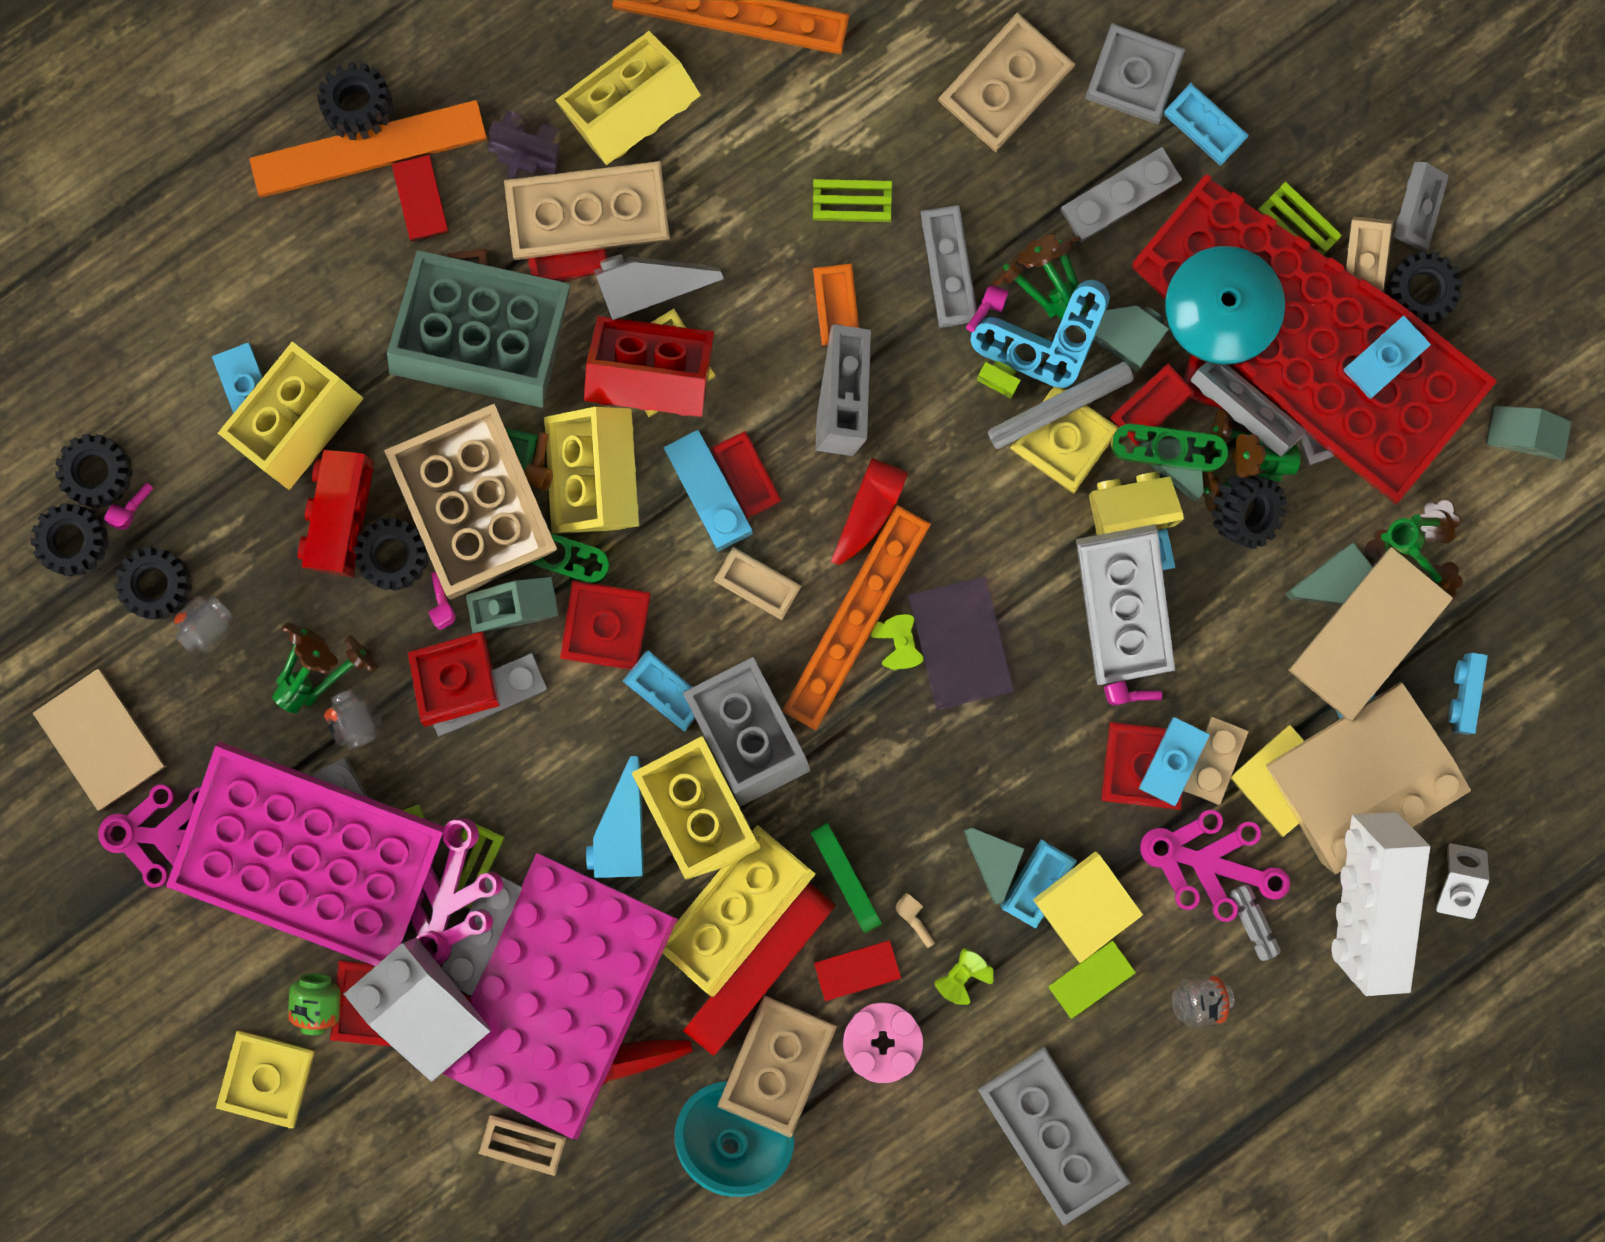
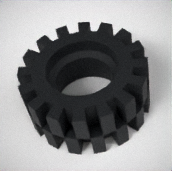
M355 62L348 63L349 70L343 71L341 65L335 67L336 76L328 72L324 76L327 84L321 82L318 87L321 94H317L319 108L328 127L332 131L335 129L336 134L342 138L347 133L349 140H356L357 133H360L363 139L370 138L367 132L370 129L375 134L379 133L381 128L378 123L381 122L387 125L389 122L387 113L392 114L393 112L392 96L383 76H380L379 71L374 67L370 71L368 64L361 63L360 69H357ZM364 91L370 95L369 102L357 111H345L341 107L342 100L352 92Z
M1421 251L1416 255L1412 254L1406 257L1396 267L1389 277L1390 283L1387 285L1386 293L1390 292L1392 299L1407 308L1425 324L1430 323L1432 325L1444 319L1457 307V302L1461 299L1463 293L1460 291L1463 281L1462 278L1458 279L1457 273L1460 271L1457 266L1452 267L1449 264L1451 260L1445 256L1442 259L1438 257L1439 253L1433 251L1430 254H1426V251ZM1427 274L1437 281L1439 294L1435 301L1421 303L1414 299L1410 292V283L1415 276Z
M84 434L80 439L75 437L70 440L71 445L69 447L63 446L60 451L63 453L61 459H56L55 465L59 466V471H55L56 479H59L61 482L59 487L68 494L67 496L70 499L85 506L99 507V505H111L112 500H119L124 496L121 492L124 488L128 490L130 486L128 478L132 477L133 470L129 469L131 460L124 453L125 450L120 445L102 435L96 434L92 436ZM91 456L102 457L108 465L106 479L96 486L85 484L80 477L81 464Z
M1249 475L1247 478L1231 476L1227 479L1230 486L1222 484L1219 491L1223 495L1221 498L1215 496L1213 502L1219 505L1218 509L1212 510V517L1217 518L1213 522L1214 528L1219 530L1217 533L1221 537L1251 549H1256L1257 545L1263 547L1267 545L1265 538L1273 540L1276 537L1273 532L1274 528L1281 530L1283 526L1278 521L1280 517H1286L1287 510L1281 508V506L1287 504L1286 497L1281 496L1284 490L1282 487L1277 486L1278 483L1260 475ZM1252 500H1254L1253 510L1247 520H1245L1246 510Z
M63 503L59 507L52 506L48 508L49 512L46 515L40 514L37 518L40 520L38 526L33 525L32 528L35 538L30 539L31 545L35 546L36 549L33 552L35 557L41 560L40 564L45 568L65 576H81L86 574L85 571H93L98 567L96 565L98 560L103 561L105 557L102 554L104 548L108 549V541H105V535H108L107 529L101 524L103 521L94 515L92 511L76 504ZM67 525H76L84 535L82 548L73 555L62 554L57 549L55 543L58 531Z
M382 518L376 520L377 523L366 526V531L362 535L359 534L357 538L359 541L358 545L354 548V554H356L357 559L355 564L361 571L360 574L364 579L381 589L397 591L400 588L412 586L416 579L419 580L423 576L421 573L424 568H427L428 562L426 560L429 554L419 531L414 526L397 518L387 520ZM389 539L401 541L407 552L405 562L399 568L393 570L383 568L377 560L379 546Z
M145 547L142 551H133L130 558L125 557L121 562L123 564L122 569H117L115 575L119 577L118 582L114 583L115 590H118L120 594L117 596L119 601L125 604V608L129 612L151 620L166 619L172 613L177 614L181 610L179 607L187 603L189 598L186 596L188 591L191 592L192 588L188 579L191 578V575L184 567L186 564L177 558V555L164 549ZM149 569H160L167 576V590L159 598L148 599L139 589L140 577Z

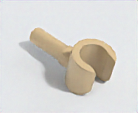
M905 893L897 902L896 911L915 929L925 946L929 948L935 944V941L923 923L916 917L923 906L910 894Z

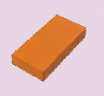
M852 264L813 268L822 347H828L830 329L833 324L859 328Z

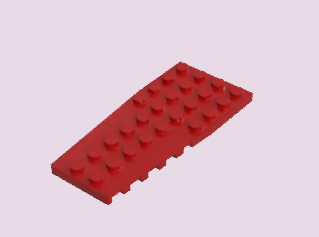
M1204 175L1133 261L1132 269L1166 299L1168 286L1175 272L1188 258L1202 250L1218 246L1239 247L1256 254L1266 261L1276 273L1283 288L1285 297L1284 319L1275 339L1263 352L1250 360L1233 365L1275 405L1305 429V433L1392 503L1398 504L1495 385L1497 380L1403 305L1364 279L1359 280L1344 270L1345 266L1331 257L1328 259L1310 247L1311 244L1299 235L1295 237L1276 224L1277 221L1267 214H1261L1246 204L1244 198L1235 192L1230 193L1212 181L1211 176ZM1231 294L1222 295L1221 300L1225 306L1235 305V298ZM1402 316H1405L1431 345L1374 397L1369 399L1343 370Z

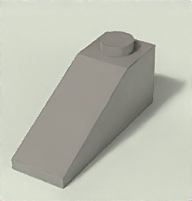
M622 254L601 261V268L594 270L612 320L724 279L718 266L639 257L623 259Z
M836 324L831 326L817 410L815 451L854 456L867 440L871 330Z

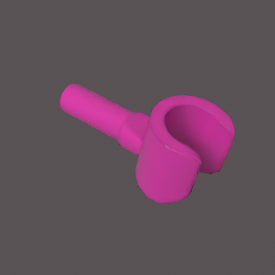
M994 285L988 286L978 311L966 325V329L974 332L988 314L989 309L1001 313L1009 291Z
M146 482L135 496L128 501L125 508L113 503L105 515L107 524L119 530L129 528L134 518V512L138 509L137 507L154 488Z
M433 572L431 576L439 606L429 610L428 613L434 625L441 630L453 624L456 616L447 600V596H445L437 573Z
M1126 681L1104 687L1107 701L1113 706L1136 701L1162 700V691L1128 692Z

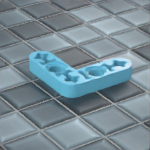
M1086 280L1080 283L1071 296L1053 342L999 318L987 317L971 333L972 347L976 352L991 360L1002 362L1014 370L1053 387L1066 388L1074 383L1081 372L1109 304V292L1105 285L1096 280ZM1091 292L1096 295L1094 299L1096 303L1091 307L1086 317L1080 315L1086 302L1084 297ZM1071 325L1080 326L1086 332V341L1073 343L1066 336V328ZM988 329L995 332L994 338L996 340L992 344L985 342V333ZM1011 337L1014 340L1008 347L1007 352L1002 349L1006 345L1007 339ZM1023 343L1031 345L1036 352V359L1028 362L1023 361L1016 353V346ZM1045 353H1048L1050 356L1046 360L1047 363L1043 368L1039 367L1038 365L1044 358ZM1060 361L1067 363L1066 369L1068 371H1066L1064 376L1057 373L1058 367L1056 365Z

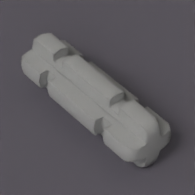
M1248 884L1241 885L1229 892L1230 898L1240 909L1238 915L1250 940L1256 943L1254 948L1259 959L1266 961L1280 954L1281 949L1276 939L1270 936L1272 931L1260 905L1255 904L1253 901L1256 897Z

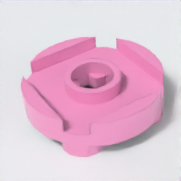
M877 1002L867 1005L853 1016L844 1032L843 1047L846 1059L857 1074L872 1082L890 1083L901 1079L913 1071L922 1054L923 1037L919 1025L910 1013L899 1005ZM881 1031L887 1032L888 1038L895 1041L894 1047H888L886 1054H880L878 1047L871 1046L872 1039H877Z

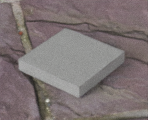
M1111 23L1085 99L1158 125L1185 49Z

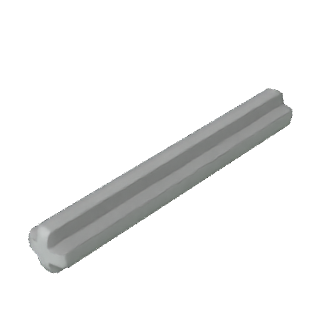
M1121 362L991 428L988 431V436L996 449H1000L1132 382L1134 379L1133 373L1126 362Z

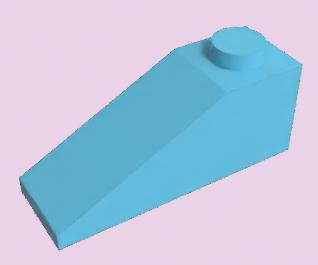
M699 430L663 447L718 552L753 534L749 523Z
M630 756L593 837V846L586 847L587 870H594V878L644 876L642 793L632 775V772L641 768L639 756Z

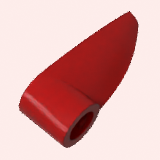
M873 457L871 458L830 562L841 565L873 539L896 505L908 471Z
M648 1040L621 1043L603 1085L608 1081L662 1066L692 1053L691 1040Z

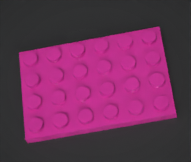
M219 741L214 748L166 887L377 966L403 942L445 827Z
M536 853L521 886L522 890L493 954L470 998L472 1000L470 1004L492 1031L442 1074L571 1139L578 1140L672 933L677 918L542 854Z

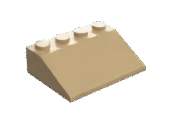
M495 404L384 450L443 590L450 600L487 585L557 550Z
M1401 682L1368 701L1352 721L1342 717L1265 765L1319 860L1335 875L1341 872L1342 868L1346 865L1347 849L1345 835L1347 830H1350L1352 814L1397 812L1411 827H1414L1471 791L1453 757Z

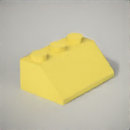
M648 31L557 98L556 102L591 149L608 165L613 160L624 156L628 149L644 137L655 133L663 123L675 114L686 110L691 102L700 97L701 94L680 61Z
M292 341L218 434L268 475L290 490L364 398Z
M591 407L544 417L545 433L548 434L546 447L547 468L553 472V479L549 487L551 533L571 534L638 527L639 517L631 408Z
M703 736L632 772L685 880L726 867L761 848Z

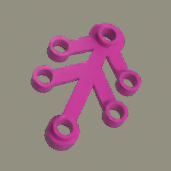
M154 786L149 793V797L128 815L113 814L103 820L98 831L101 845L112 853H125L143 874V880L147 886L152 888L164 886L169 879L168 869L162 864H154L138 843L154 844L173 866L179 851L178 846L181 845L186 831L179 830V828L189 821L195 805V796L199 793L201 787L193 789L189 794L188 800L156 828L139 827L158 808H168L175 801V792L170 786ZM160 789H164L168 793V800L164 804H160L156 800V793ZM117 826H122L126 831V836L122 841H117L113 836V831ZM154 868L162 872V879L158 883H153L149 877L151 870Z
M1215 810L1203 811L1197 820L1174 832L1164 828H1156L1147 832L1141 840V855L1149 865L1162 868L1175 892V903L1181 909H1194L1199 904L1200 896L1195 888L1187 885L1177 862L1194 868L1213 904V915L1216 919L1223 922L1232 921L1237 916L1238 907L1232 899L1227 898L1215 874L1257 886L1260 894L1269 899H1280L1290 889V878L1280 868L1270 867L1260 871L1220 858L1242 845L1251 846L1259 841L1261 830L1253 822L1239 824L1236 831L1198 851L1182 847V845L1204 832L1214 834L1221 829L1223 819ZM1208 814L1214 815L1217 819L1216 827L1211 830L1203 825V819ZM1246 826L1252 827L1255 831V836L1251 841H1245L1241 836V831ZM1159 840H1163L1168 846L1167 852L1162 856H1158L1153 850L1154 844ZM1272 876H1278L1281 879L1282 885L1277 891H1272L1268 887V880ZM1185 890L1191 891L1194 895L1193 903L1187 906L1183 905L1180 901V895ZM1223 902H1228L1232 907V912L1228 917H1222L1218 913V907Z
M467 818L452 820L445 825L443 841L450 851L441 885L431 864L411 918V922L417 932L416 938H418L439 965L449 959L452 945L472 934L486 933L493 925L491 914L484 909L470 912L466 916L465 922L446 930L450 914L481 897L497 895L503 888V881L500 875L495 872H487L479 875L475 883L456 892L467 850L475 846L479 836L477 826ZM462 827H464L468 833L467 841L464 840L461 836ZM486 878L491 879L493 883L492 891H489L485 886ZM424 891L434 910L431 922L421 906L424 899ZM477 915L483 921L481 929L475 924V917ZM432 939L437 944V953L431 948Z

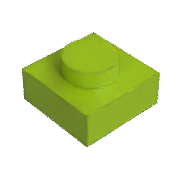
M995 361L993 365L985 362L976 381L1011 399L1021 380L1014 377L1016 371L1002 362Z

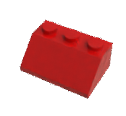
M597 316L586 362L584 401L602 405L632 407L640 410L676 413L682 416L702 417L709 378L714 331L624 319L612 320L609 317Z
M323 450L322 459L315 460L312 473V481L317 482L315 497L308 498L305 509V520L310 521L307 537H301L297 558L302 560L301 567L311 571L354 578L355 560H357L354 548L358 545L359 541L357 538L359 534L362 535L375 468V462L365 454Z

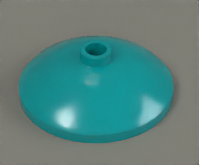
M1212 247L1188 258L1175 272L1166 293V318L1175 339L1191 355L1213 364H1237L1259 355L1275 339L1284 319L1285 297L1279 278L1262 258L1239 247ZM1231 294L1235 298V305L1225 306L1221 300L1222 295Z
M728 1081L713 1083L693 1094L680 1111L674 1132L675 1149L678 1158L689 1176L711 1192L729 1197H746L763 1192L774 1185L786 1171L794 1150V1133L789 1138L717 1107ZM727 1144L732 1145L736 1152L732 1154L727 1153L723 1146Z

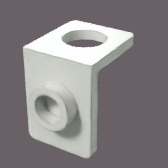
M1450 843L1447 848L1448 875L1437 901L1436 911L1473 919L1476 916L1489 883L1487 851ZM1457 857H1471L1479 866L1474 868L1464 866L1458 861Z

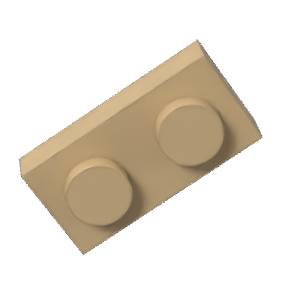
M1354 216L1351 223L1346 271L1359 280L1364 279L1385 293L1393 221Z
M1210 717L1204 731L1210 734L1183 791L1220 805L1249 731Z

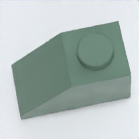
M1138 306L1111 309L1105 311L1093 341L1138 372L1169 328L1163 325L1165 319L1149 307H1145L1144 310ZM1074 325L1075 328H1077L1079 331L1086 335V332L1083 328Z
M1352 543L1339 551L1285 594L1290 600L1341 606L1373 567L1357 546Z
M551 577L517 580L466 595L473 634L534 623L558 616L556 596Z

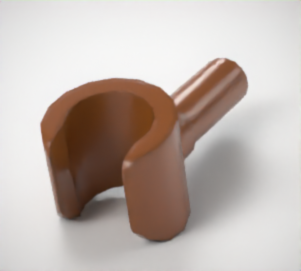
M542 432L538 435L533 463L527 465L524 473L528 483L532 484L533 487L547 490L551 485L553 472L543 467L548 434Z

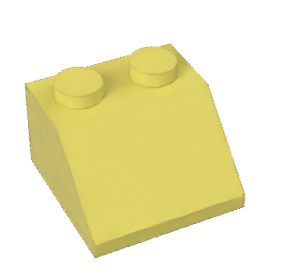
M1151 472L1136 476L1137 483L1121 485L1120 479L1097 483L1098 490L1092 491L1089 494L1096 534L1101 535L1155 524L1158 530L1174 527L1183 521V511L1171 477L1160 478L1159 472Z

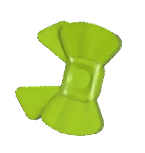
M902 614L886 620L885 624L882 622L876 623L871 632V637L893 638L896 649L882 661L883 666L892 670L909 669L924 662L923 655L915 648L911 632L915 622L914 616Z
M963 948L960 952L959 963L952 968L947 976L936 980L935 987L948 1001L957 1005L970 1004V998L964 984L971 976L985 983L992 984L993 968L987 965L978 953L971 949Z

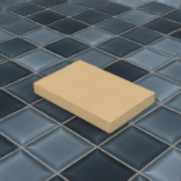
M1017 12L946 89L938 101L993 151L997 152L1075 67V63Z
M98 668L33 712V715L98 811L104 810L167 767L102 669Z
M764 995L717 1107L791 1138L837 1026Z

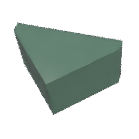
M1493 406L1485 445L1563 461L1565 459L1572 421L1544 409Z
M1176 439L1159 441L1158 451L1161 456L1166 459L1178 457L1181 447ZM1187 439L1188 452L1184 461L1191 462L1190 456L1192 454L1201 455L1200 449L1191 448L1194 440ZM1153 440L1142 442L1138 446L1147 448L1144 454L1147 457H1152L1150 447ZM1151 465L1162 476H1170L1173 485L1193 502L1198 500L1204 493L1202 471Z
M971 827L963 830L994 904L1003 902L1024 848Z

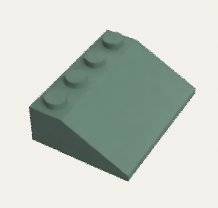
M417 250L387 351L389 374L543 408L554 367L570 292V284Z

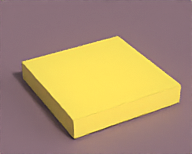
M1053 387L1043 402L1066 390ZM1085 405L1014 441L1010 449L1074 494L1110 444L1114 433L1119 427Z
M1291 725L1285 727L1235 771L1230 778L1281 837H1284L1299 823L1265 765L1304 741Z
M1096 851L1033 899L1079 963L1083 962L1143 915Z
M238 1030L235 1035L216 1109L292 1129L295 1128L316 1050Z

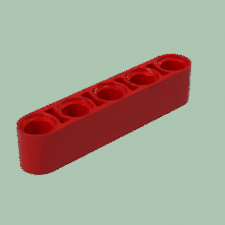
M809 882L714 997L710 996L683 1032L714 1056L837 904Z

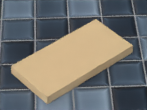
M660 161L504 180L514 260L670 241Z
M1390 547L1288 671L1348 721H1352L1453 598L1395 549Z

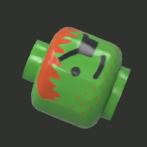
M308 973L300 976V980L294 982L289 988L288 1020L294 1026L300 1027L303 1034H323L326 1028L334 1026L339 1021L340 987L332 982L330 976L325 974Z

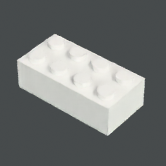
M1397 812L1352 814L1350 830H1347L1345 835L1347 857L1346 865L1342 868L1340 875L1343 889L1341 903H1338L1336 908L1338 929L1337 937L1332 942V956L1334 961L1338 963L1365 996L1411 993L1430 845Z

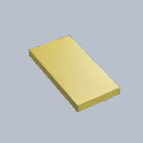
M758 825L752 832L761 848L718 871L676 922L662 952L712 997L718 993L815 876L812 870Z

